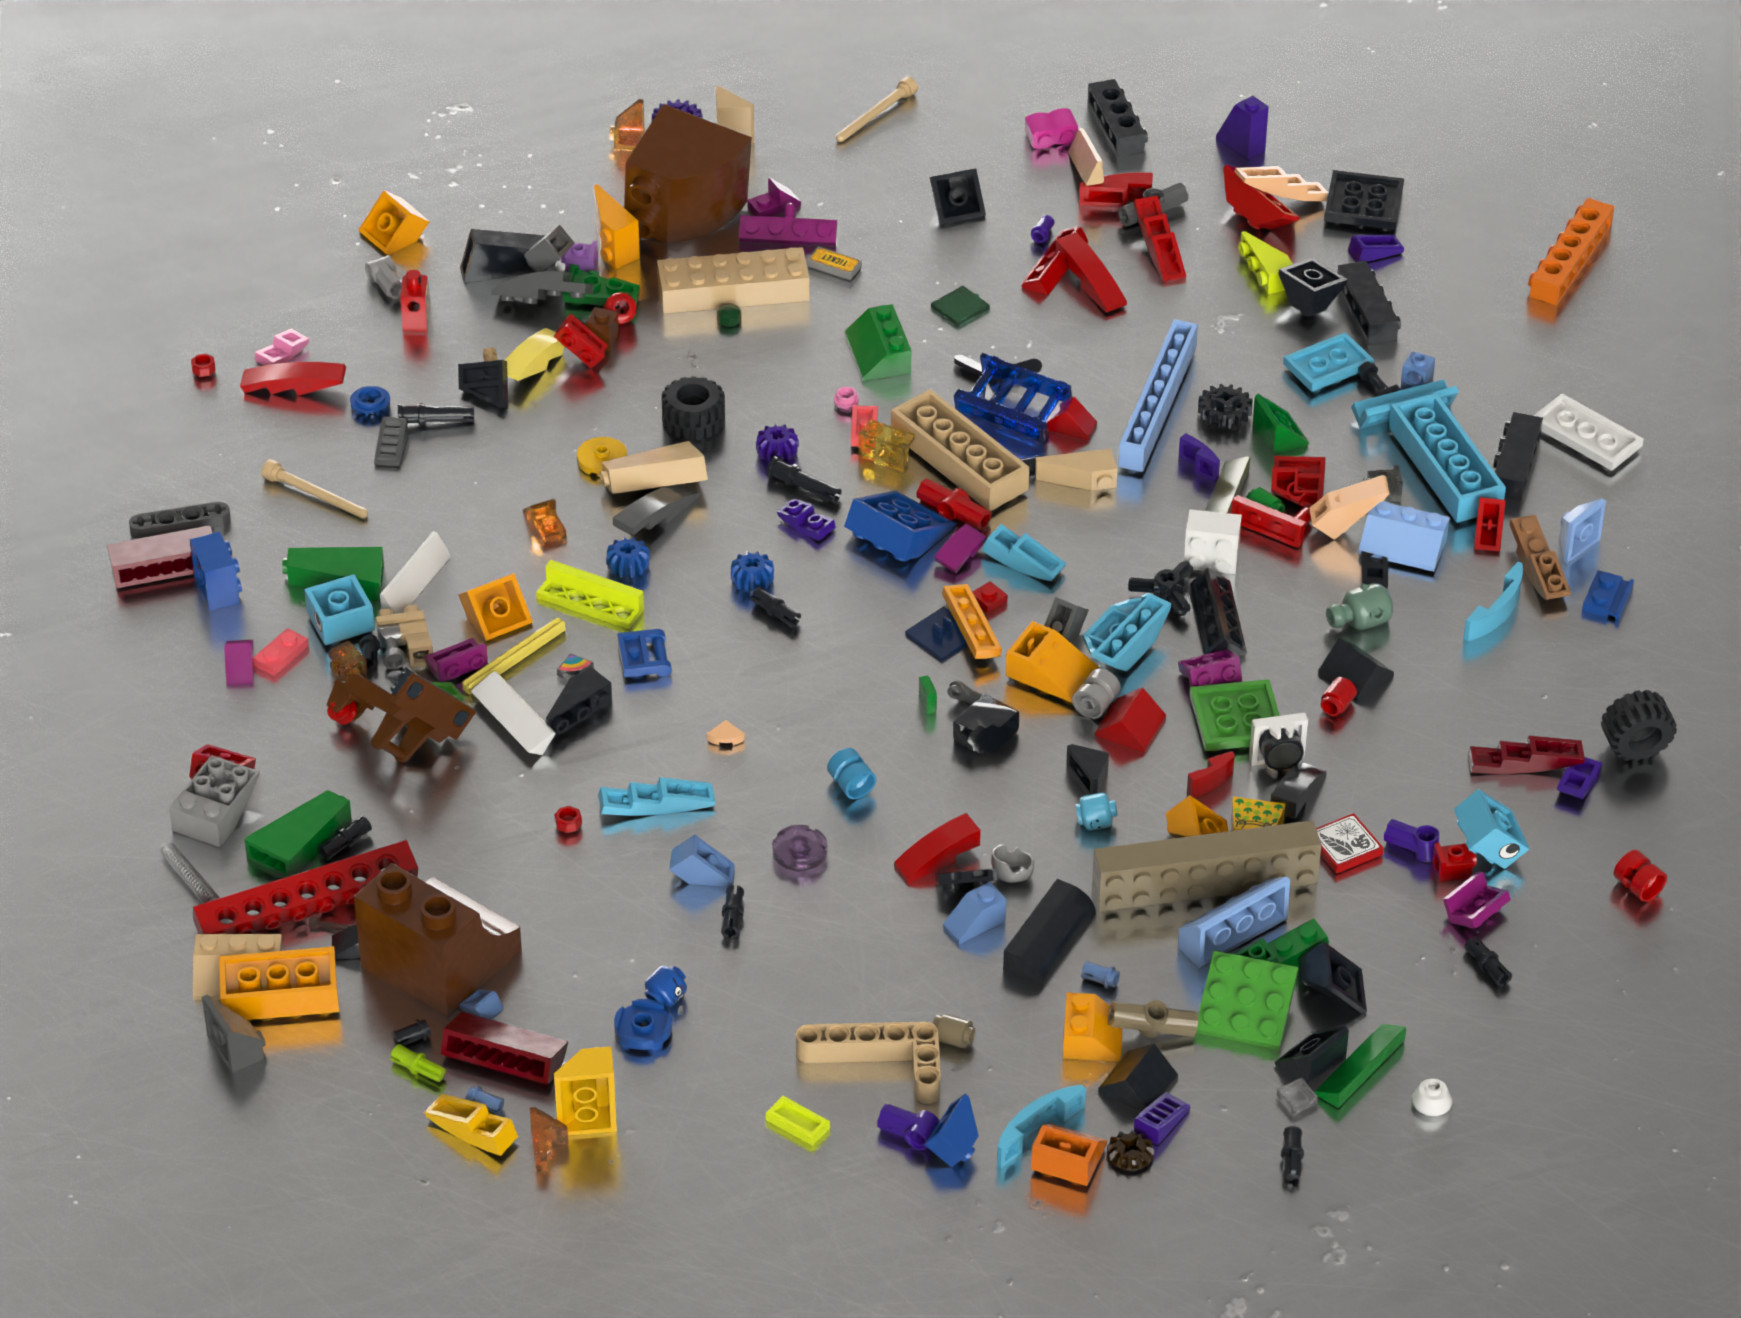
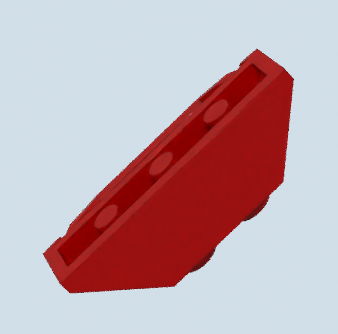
M1225 164L1223 171L1226 201L1234 207L1233 212L1248 219L1247 223L1255 229H1260L1261 227L1274 229L1299 220L1300 217L1292 212L1272 194L1244 183L1235 173V169L1238 167Z

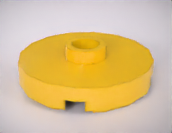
M591 438L583 442L578 448L577 463L583 472L589 475L596 473L600 477V472L603 471L601 462L628 456L625 445L614 438Z

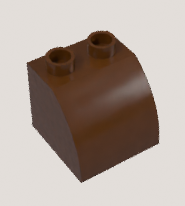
M663 104L625 164L624 208L638 220L639 238L649 239L652 237L665 243L683 242L708 235L730 222L743 209L748 200L752 137Z

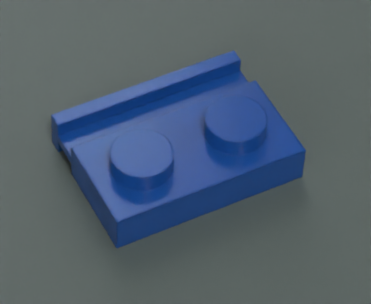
M1597 570L1583 602L1582 611L1608 617V615L1615 616V620L1619 621L1633 589L1634 580L1626 581L1623 580L1622 576Z

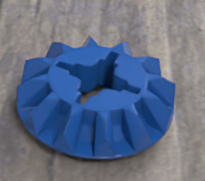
M378 386L361 387L350 396L351 409L356 410L357 414L365 413L367 417L373 413L378 415L379 411H386L387 406L390 405V394Z

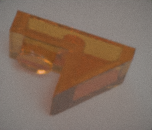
M555 499L523 509L524 516L543 545L567 538L566 528L556 514Z
M530 1107V1125L536 1172L548 1171L547 1158H553L552 1147L569 1144L568 1127L540 1109Z

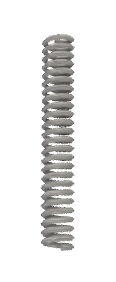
M165 843L161 845L160 853L203 903L209 902L213 898H215L214 900L220 898L174 843H169L164 848Z

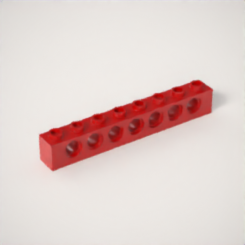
M404 840L194 906L193 922L198 934H254V932L263 929L272 930L288 921H301L310 914L317 912L326 913L334 907L345 903L354 904V895L391 863L418 877V865L408 841ZM356 877H363V878H365L366 880H365V881H356L354 878H356ZM336 885L339 889L331 890L328 886ZM311 894L313 897L303 898L301 895ZM277 902H283L286 905L283 907H278L274 904ZM254 910L258 911L259 914L250 915L247 912ZM223 919H230L233 922L229 924H224L220 921Z

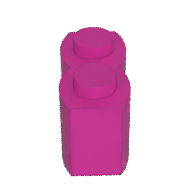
M1067 108L1056 109L1049 113H1033L1025 117V132L1032 147L1036 149L1050 147L1054 144L1065 145L1073 143L1078 132L1076 120L1071 110Z

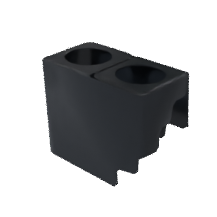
M985 693L953 721L954 742L979 754L985 751L996 753L1017 733L1019 729V711Z

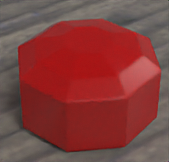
M206 353L198 354L191 359L194 375L205 377L210 376L216 371L214 357Z
M572 806L561 807L554 814L556 828L562 832H575L582 825L580 810Z

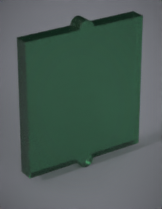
M963 285L931 303V307L940 313L942 318H947L956 326H960L990 309V305L981 299L979 294H974Z

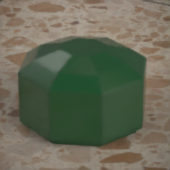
M732 304L720 306L717 310V320L720 325L726 327L738 325L741 321V310L738 306Z

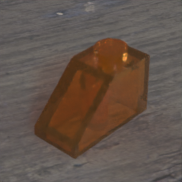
M638 99L616 116L615 125L610 126L609 138L614 140V150L633 151L644 135V99Z

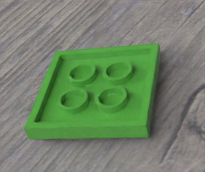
M1269 679L1190 687L1189 695L1205 751L1250 747L1252 720L1280 716Z
M1213 951L1198 1013L1196 1033L1280 1050L1298 975V967Z

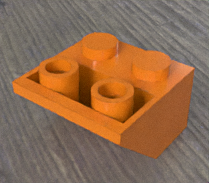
M1052 1123L1042 1125L1032 1146L1031 1170L1088 1186L1107 1145V1140Z

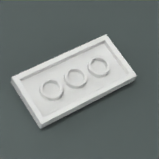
M1560 394L1534 415L1543 417L1542 432L1610 470H1614L1643 446L1644 439L1564 394Z

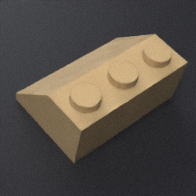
M196 934L193 952V999L202 1000L203 996L209 995L215 1000H220L219 956L284 951L282 934Z

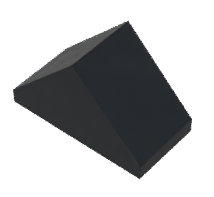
M1074 744L1068 745L1067 767L1088 795L1099 793L1108 773L1109 753Z

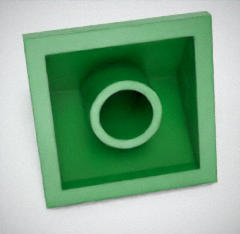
M1259 393L1255 396L1252 424L1273 455L1306 447L1309 444V441L1288 411Z

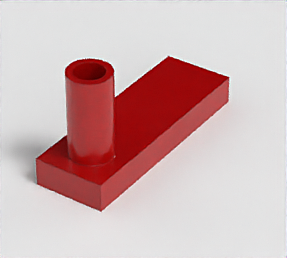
M1239 495L1232 499L1230 514L1242 515L1241 526L1296 548L1303 543L1305 527L1312 521L1309 508H1302L1292 517Z

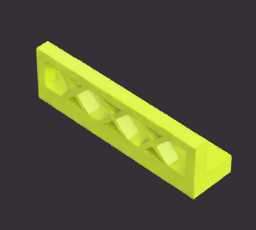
M551 559L545 566L546 580L536 592V598L629 630L644 611V592L642 590ZM553 587L562 592L552 594L547 591ZM580 596L585 600L575 602L570 600V598ZM603 604L608 606V608L599 610L593 606ZM627 612L630 613V616L625 619L616 614Z

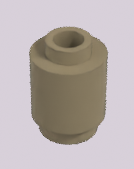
M949 1014L935 1016L932 1024L938 1029L939 1042L963 1049L968 1044L971 1045L973 1043L976 1029L973 1027L972 1021Z

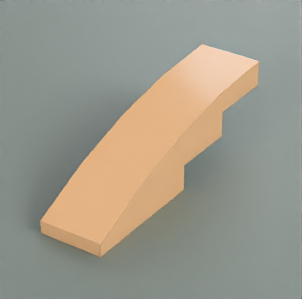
M1279 166L1235 169V173L1244 183L1266 193L1302 201H1327L1328 192L1319 182L1306 183L1299 174L1287 175Z

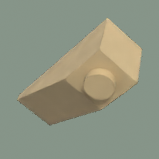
M1111 449L1036 457L1035 478L1039 481L1090 491L1111 489L1117 487V466Z

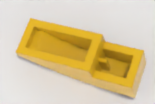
M441 1094L424 1112L428 1119L455 1137L500 1156L518 1138L511 1119L490 1114L486 1105Z

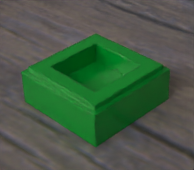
M926 675L919 677V698L926 714L936 713L937 692L930 677Z

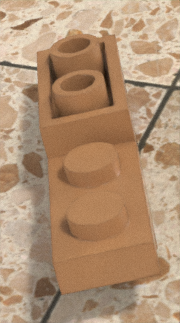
M1536 515L1511 519L1509 525L1518 545L1516 549L1517 556L1537 592L1545 600L1570 596L1571 590L1554 550L1550 551Z

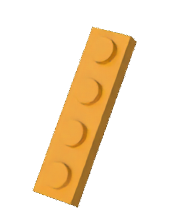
M969 585L943 586L942 596L974 658L1000 657L1002 648Z

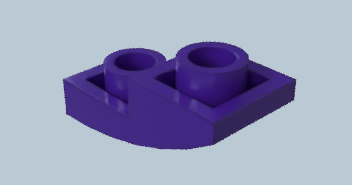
M792 499L777 511L778 516L789 526L818 541L836 528L834 519L816 514L813 504L797 499Z

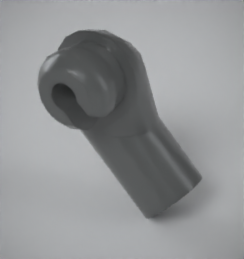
M961 681L951 682L947 690L951 698L973 704L984 695L983 693L973 691Z

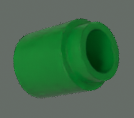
M1261 487L1252 489L1246 496L1249 500L1283 513L1285 510V505L1281 503L1279 498Z

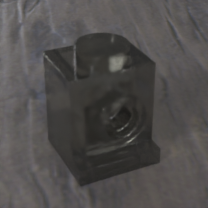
M1393 465V469L1367 472V478H1363V481L1382 475L1386 476L1390 494L1384 501H1401L1403 480L1399 465Z

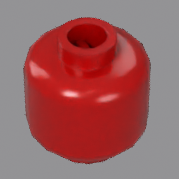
M619 292L611 295L606 300L603 309L618 312V326H623L634 318L637 306L630 295Z

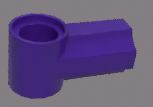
M1391 819L1384 833V841L1413 851L1415 858L1421 862H1432L1434 843H1439L1440 834L1437 828L1430 825H1423L1417 828Z
M888 1103L884 1104L880 1111L877 1127L905 1137L906 1142L915 1149L925 1150L927 1146L924 1144L940 1120L929 1111L923 1110L915 1114Z

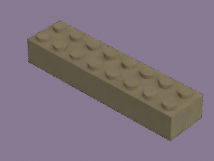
M1314 821L1097 848L1094 849L1092 890L1098 910L1102 912L1246 892L1252 886L1258 885L1267 879L1286 876L1290 879V887L1318 883L1322 844Z

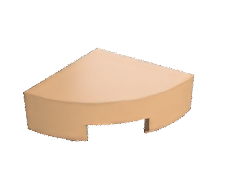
M727 720L707 733V741L719 745V742H732V745H735L745 740V733Z

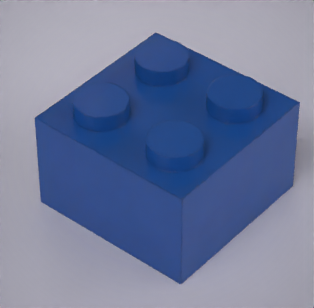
M220 532L189 539L194 578L208 610L213 611L239 604V592H242V585L236 573L240 572L237 558L231 557L232 549L229 541H224Z

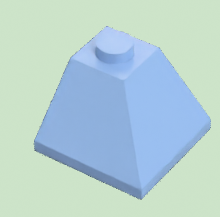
M1604 499L1579 505L1571 512L1563 515L1560 522V542L1563 562L1566 564L1601 539L1606 506Z

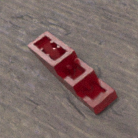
M1529 735L1526 743L1499 741L1497 748L1470 746L1468 751L1471 773H1532L1570 767L1585 762L1582 740Z

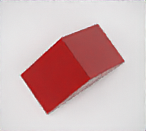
M1074 396L1049 409L1041 424V429L1089 441L1097 426V420Z
M1479 497L1474 549L1500 552L1506 500Z

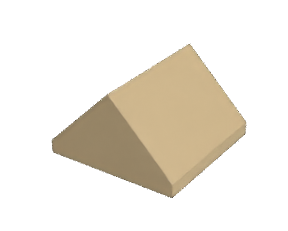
M717 86L715 88L716 124L752 137L751 144H753L754 104L721 86Z

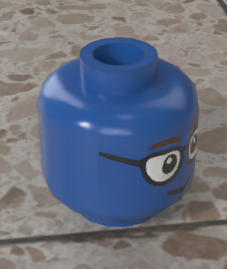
M665 965L658 967L645 981L646 991L644 993L646 998L658 1001L666 1008L674 1006L687 991V985L684 981L686 978L685 974L676 966L672 968Z

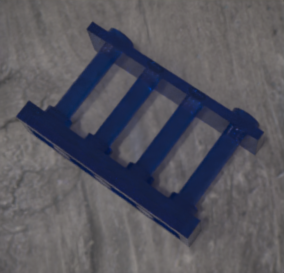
M982 353L980 360L983 373L970 392L961 389L956 391L954 394L955 409L961 414L1045 445L1049 438L1046 420L1059 401L1064 402L1072 398L1071 385L1006 362L997 356ZM992 376L1005 380L993 400L979 397ZM1015 384L1027 388L1015 408L1011 409L1001 405ZM1037 392L1049 397L1037 417L1024 414Z

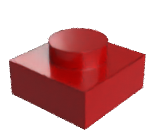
M991 581L972 591L980 608L987 614L1007 603L1008 595Z

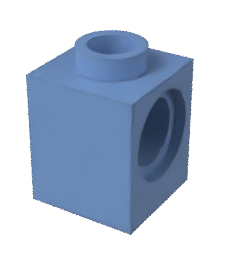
M1412 351L1403 364L1400 388L1408 389L1433 382L1435 358Z

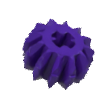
M774 424L773 427L765 426L764 430L758 431L756 450L761 460H768V463H770L773 457L778 456L782 461L789 463L791 458L796 457L799 439L794 432V428H787L786 424L782 426Z

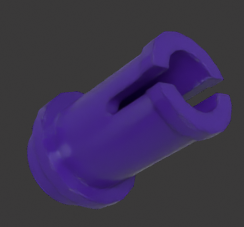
M1041 216L1039 223L1032 228L1031 237L1034 242L1043 243L1049 239V232L1055 224L1051 216Z

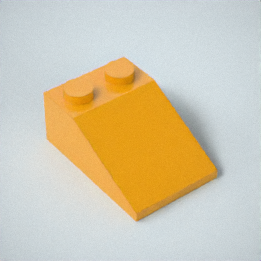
M596 184L593 186L594 210L600 254L602 259L616 270L640 259L638 220Z

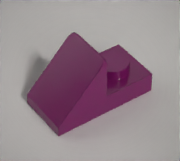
M768 178V193L748 199L747 208L755 216L770 217L784 212L785 206L788 203L798 207L801 205V201L789 188Z
M253 639L226 641L224 645L226 685L253 684Z

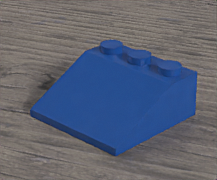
M895 490L854 498L844 527L853 531L852 534L855 537L871 541L875 548L891 552L895 559L907 561L924 554L955 528L956 523Z

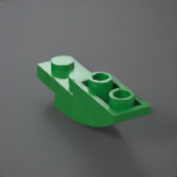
M1312 918L1269 943H1266L1262 938L1234 955L1299 968L1300 957L1323 942L1329 944V939L1317 921Z

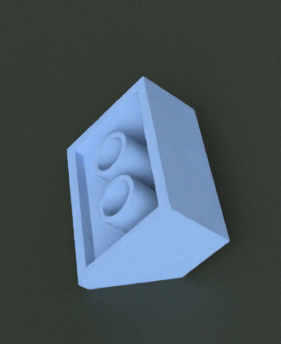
M1386 501L1379 502L1368 512L1358 554H1361V551L1374 554L1371 556L1373 558L1382 559V556L1388 558L1387 561L1434 572L1447 542L1450 517L1417 510L1412 507L1399 506Z

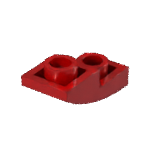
M1233 751L1209 758L1207 768L1188 773V796L1190 795L1196 799L1223 785L1233 775L1235 759Z

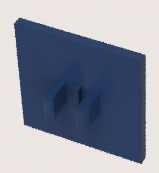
M944 606L905 631L907 636L941 661L967 645L951 611Z

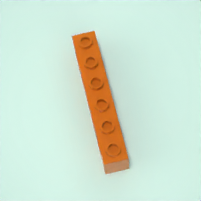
M1587 198L1582 206L1579 205L1577 207L1574 218L1568 220L1565 231L1559 233L1556 244L1550 246L1547 257L1545 259L1542 258L1537 271L1531 273L1528 280V286L1531 287L1529 297L1558 305L1612 226L1615 206Z

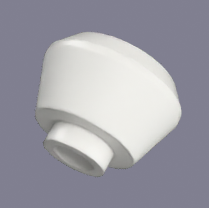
M1426 1079L1414 1091L1412 1103L1422 1114L1434 1117L1446 1113L1451 1108L1452 1097L1444 1082L1438 1079Z

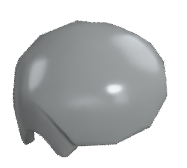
M1002 844L993 849L991 865L992 869H997L998 879L1015 883L1022 882L1033 874L1035 861L1030 854L1021 851L1020 847H1016L1013 851H1008L1005 845Z

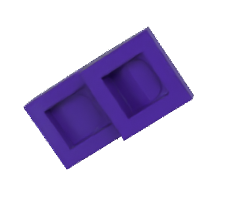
M1187 433L1182 435L1179 442V458L1194 464V473L1216 483L1219 477V458L1198 439Z
M1585 757L1583 764L1567 767L1557 786V791L1583 799L1601 771L1602 762Z

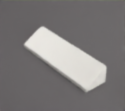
M433 531L381 592V609L390 608L394 614L404 613V608L416 600L450 559V553L437 532Z
M494 671L473 688L472 694L527 752L543 755L556 733L498 672Z

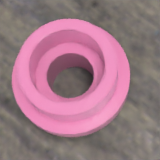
M841 387L834 395V403L837 407L848 410L853 408V405H858L859 396L855 389Z

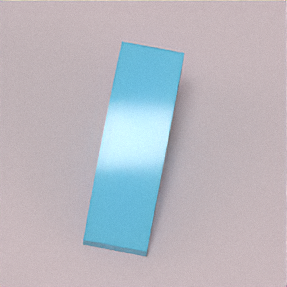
M1000 524L987 538L982 548L983 552L1009 568L1048 581H1052L1067 564L1028 534L1024 533L1020 538L1003 524Z

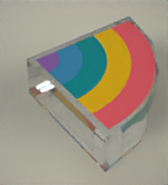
M570 653L557 668V676L570 678V675H576L590 666L594 668V663Z

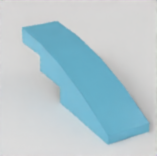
M659 777L657 785L630 782L627 790L601 787L598 793L601 814L640 816L680 813L712 807L716 803L712 783Z

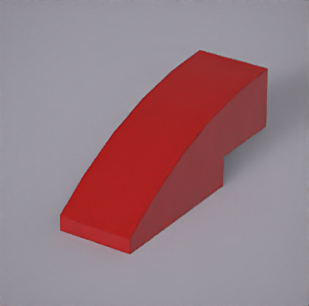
M1134 172L1104 176L1102 184L1089 186L1082 182L1079 189V205L1123 207L1127 205V202H1134L1135 199L1143 198L1144 191L1152 188L1153 173Z
M967 813L962 814L918 840L894 861V866L907 883L915 881L955 864L956 855L980 846L981 830Z

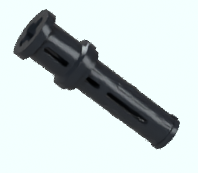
M398 403V418H405L407 423H418L419 426H423L426 422H474V406L426 407V404L419 403L418 406H403L402 403Z
M778 456L773 457L767 467V477H776L784 481L785 485L789 487L796 485L831 501L833 504L837 503L840 499L836 495H841L842 490L802 472L800 466L787 464Z

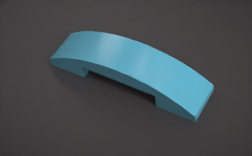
M1517 562L1505 575L1503 593L1489 609L1478 606L1466 619L1463 640L1472 641L1487 635L1503 624L1512 614L1520 596L1523 564L1521 562Z
M1083 1085L1062 1088L1038 1098L1022 1109L1009 1122L1000 1137L997 1147V1166L1002 1168L1022 1154L1023 1140L1055 1116L1066 1122L1085 1108L1086 1088Z

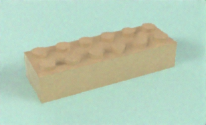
M803 247L657 260L658 287L663 314L719 309L720 306L726 304L746 307L810 301V279Z
M931 389L891 410V433L960 489H963L984 508L992 511L1029 490V466Z

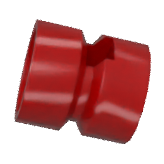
M1637 849L1626 853L1614 868V877L1625 887L1630 888V891L1643 902L1654 899L1663 890L1667 882L1666 873L1655 864H1651V861Z

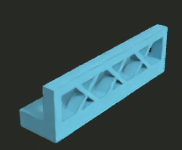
M1442 379L1354 402L1351 409L1359 428L1363 429L1389 422L1392 404L1437 393L1445 405L1450 406L1459 391L1457 386L1448 388L1445 380Z

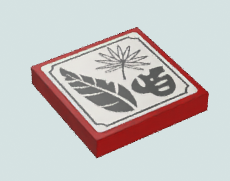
M1354 813L1316 828L1322 844L1321 856L1336 874L1383 855L1384 847Z

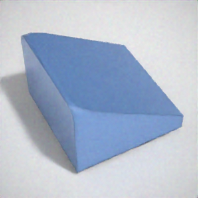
M483 989L476 990L459 1005L460 1009L464 1012L487 1019L494 1018L503 1010V1005L496 991Z

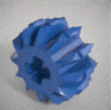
M623 537L622 541L614 540L613 545L608 546L606 565L612 575H619L621 579L629 576L632 579L634 575L642 576L643 571L648 570L650 551H648L644 541H636L635 537L630 540Z
M748 551L746 555L738 554L737 559L733 560L731 564L730 576L732 584L736 585L737 590L745 589L746 593L754 591L757 587L767 590L774 580L773 561L768 559L767 554L760 556L758 551L754 554H750Z

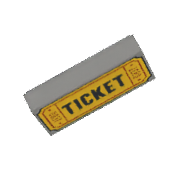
M818 246L808 258L807 266L851 280L862 267V260Z

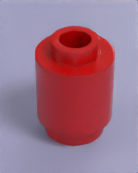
M1342 677L1334 679L1321 697L1320 705L1326 714L1337 716L1346 710L1357 694L1353 682Z

